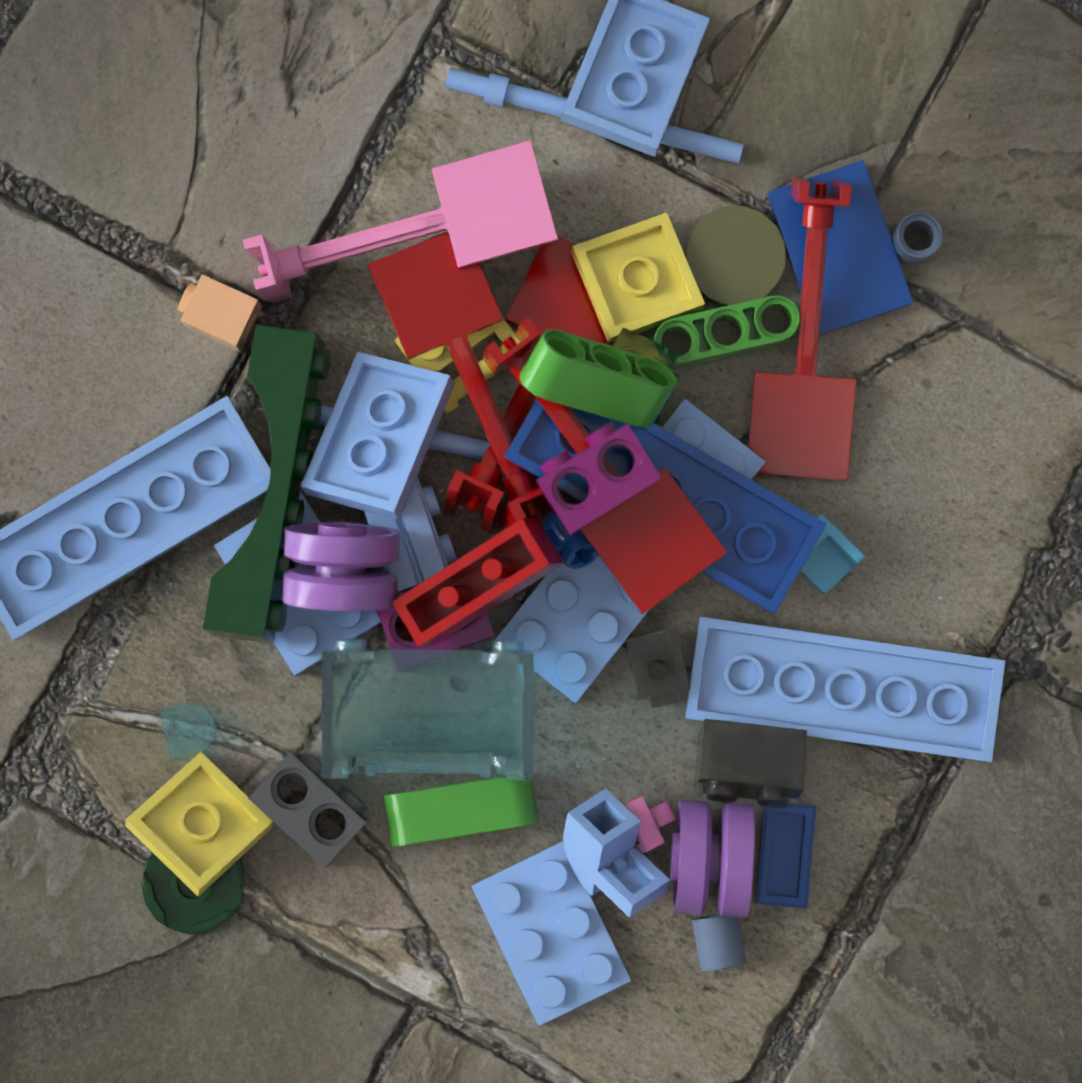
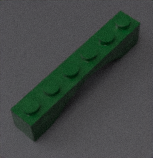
M256 325L247 375L260 397L269 424L272 448L270 482L262 510L248 538L232 559L211 577L203 629L213 636L274 644L276 632H282L287 617V604L281 601L283 574L295 568L296 562L290 560L284 554L285 527L303 523L304 501L299 499L300 486L313 458V451L307 449L310 431L318 429L321 419L322 403L320 399H316L319 380H326L330 367V351L325 349V344L317 333Z

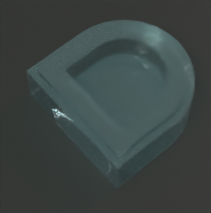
M183 704L159 710L170 760L196 755L199 752L206 751L213 744L217 735V723L213 714L207 708L198 704Z

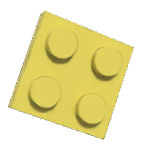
M667 212L572 246L571 254L608 344L660 326L671 318L701 311L705 306Z
M199 752L126 819L125 826L199 897L272 829L273 821L249 800V797L202 752Z

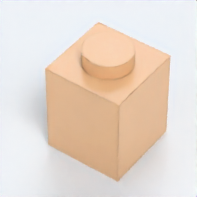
M203 274L197 285L190 283L187 286L178 306V311L183 313L180 321L186 328L238 352H242L262 309L257 299Z

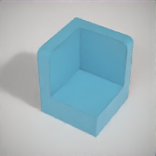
M821 513L816 518L827 525L800 572L821 593L825 594L854 566L858 565L865 556Z

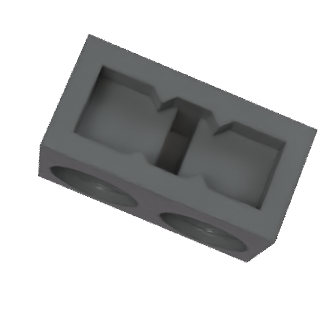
M290 752L248 799L325 869L369 822L362 815L367 806L347 787H344L338 793L326 782L324 778L330 772L309 752H306L302 757H299L295 752ZM291 773L302 776L308 786L306 797L297 804L286 801L280 792L282 780ZM326 809H336L345 818V830L338 838H328L318 828V818Z

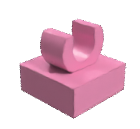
M643 796L623 803L641 821L635 845L641 853L648 852L665 843L658 828L676 820L668 801L648 808Z

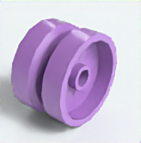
M351 522L306 523L285 527V556L294 562L309 566L296 567L283 574V603L295 607L328 611H376L393 608L392 601L397 599L398 579L388 571L372 567L386 566L399 559V531L388 527Z
M679 800L676 833L673 832L670 858V880H673L674 914L701 915L707 906L709 883H715V907L719 914L726 917L748 918L754 867L755 818L753 804L725 803L720 810L717 834H712V814L707 802Z

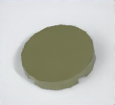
M725 206L706 214L692 229L685 248V257L701 295L708 301L723 307L766 297L778 285L786 265L785 242L778 227L762 212L746 206Z

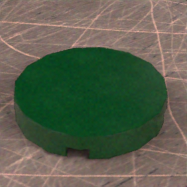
M152 852L145 865V871H143L141 886L145 904L158 922L174 931L196 935L213 931L232 918L243 900L246 880L242 861L238 859L198 897Z

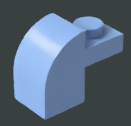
M605 788L568 812L563 835L564 849L574 874L586 891L593 896L601 890L630 918L666 894L670 879L635 847L641 821Z

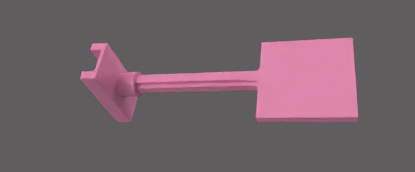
M531 140L432 168L441 203L440 208L437 210L304 248L295 245L279 250L263 234L244 239L245 250L262 264L258 266L262 278L253 280L255 289L272 303L290 299L292 294L289 279L306 275V270L441 231L449 232L459 269L558 241Z

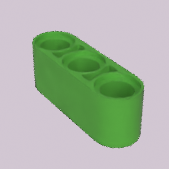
M777 295L671 318L657 328L652 342V353L655 360L661 362L670 370H678L776 348L786 344L793 337L800 323V313L796 304L789 298ZM775 309L781 311L787 317L788 329L780 334L768 332L762 324L761 316L764 312ZM719 321H729L737 327L739 339L734 344L722 345L713 338L711 327ZM670 332L682 333L689 341L690 350L682 356H671L664 351L661 339Z
M555 329L546 330L542 334L520 372V381L523 386L542 399L642 428L650 427L677 385L675 374L657 360Z
M531 772L383 796L391 847L538 824Z

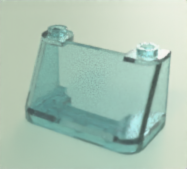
M335 639L334 649H326L322 652L321 779H348V774L361 773V768H365V776H376L377 773L480 774V777H491L492 769H496V774L506 775V780H533L534 652L523 650V641L494 640L492 641V650L373 649L366 648L365 639Z

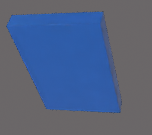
M864 160L806 179L810 182L809 192L815 193L816 182L827 183L826 194L832 193L833 179H843L852 185L850 206L835 207L833 228H828L819 336L913 304ZM790 184L769 191L766 196L778 230L785 242V251L801 294L807 227L802 226L804 204L797 203L791 197Z

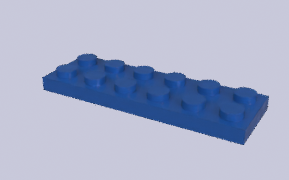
M536 401L503 458L532 475L541 478L545 475L540 467L542 464L565 450L569 452L572 458L577 454L540 403ZM570 407L589 435L610 422H613L617 430L626 425V423ZM653 423L650 427L646 428L628 424L657 472L659 473L664 468L667 469L727 552L701 571V573L767 612L775 614L827 524L657 424ZM612 447L605 452V457L620 477L627 475L631 471L633 459L628 450L622 447ZM566 475L558 483L560 491L580 503L588 495L587 483L578 475Z

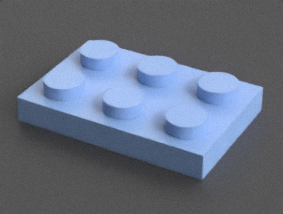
M608 0L562 110L560 121L655 157L708 28L710 18L664 0Z
M357 351L300 486L304 493L319 499L399 520L455 385L451 376Z
M300 492L299 499L304 501L302 524L320 523L306 498ZM257 519L214 545L225 564L232 559L248 538ZM296 562L295 568H296V567H301V566H309V565L300 564V563H297V562ZM287 604L285 626L282 632H276L274 644L293 675L297 676L381 623V620L376 611H328L295 607Z
M563 841L471 885L538 1026L631 981L590 894L579 882L569 864Z

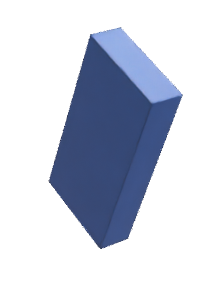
M764 801L755 904L807 909L816 806Z

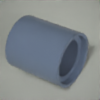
M914 212L907 215L901 220L891 236L898 260L912 266L925 263L941 245L943 232L938 220L928 213ZM911 227L922 229L929 239L928 248L916 251L908 247L904 241V230Z
M717 913L691 920L701 971L725 969L747 963L738 917H726Z

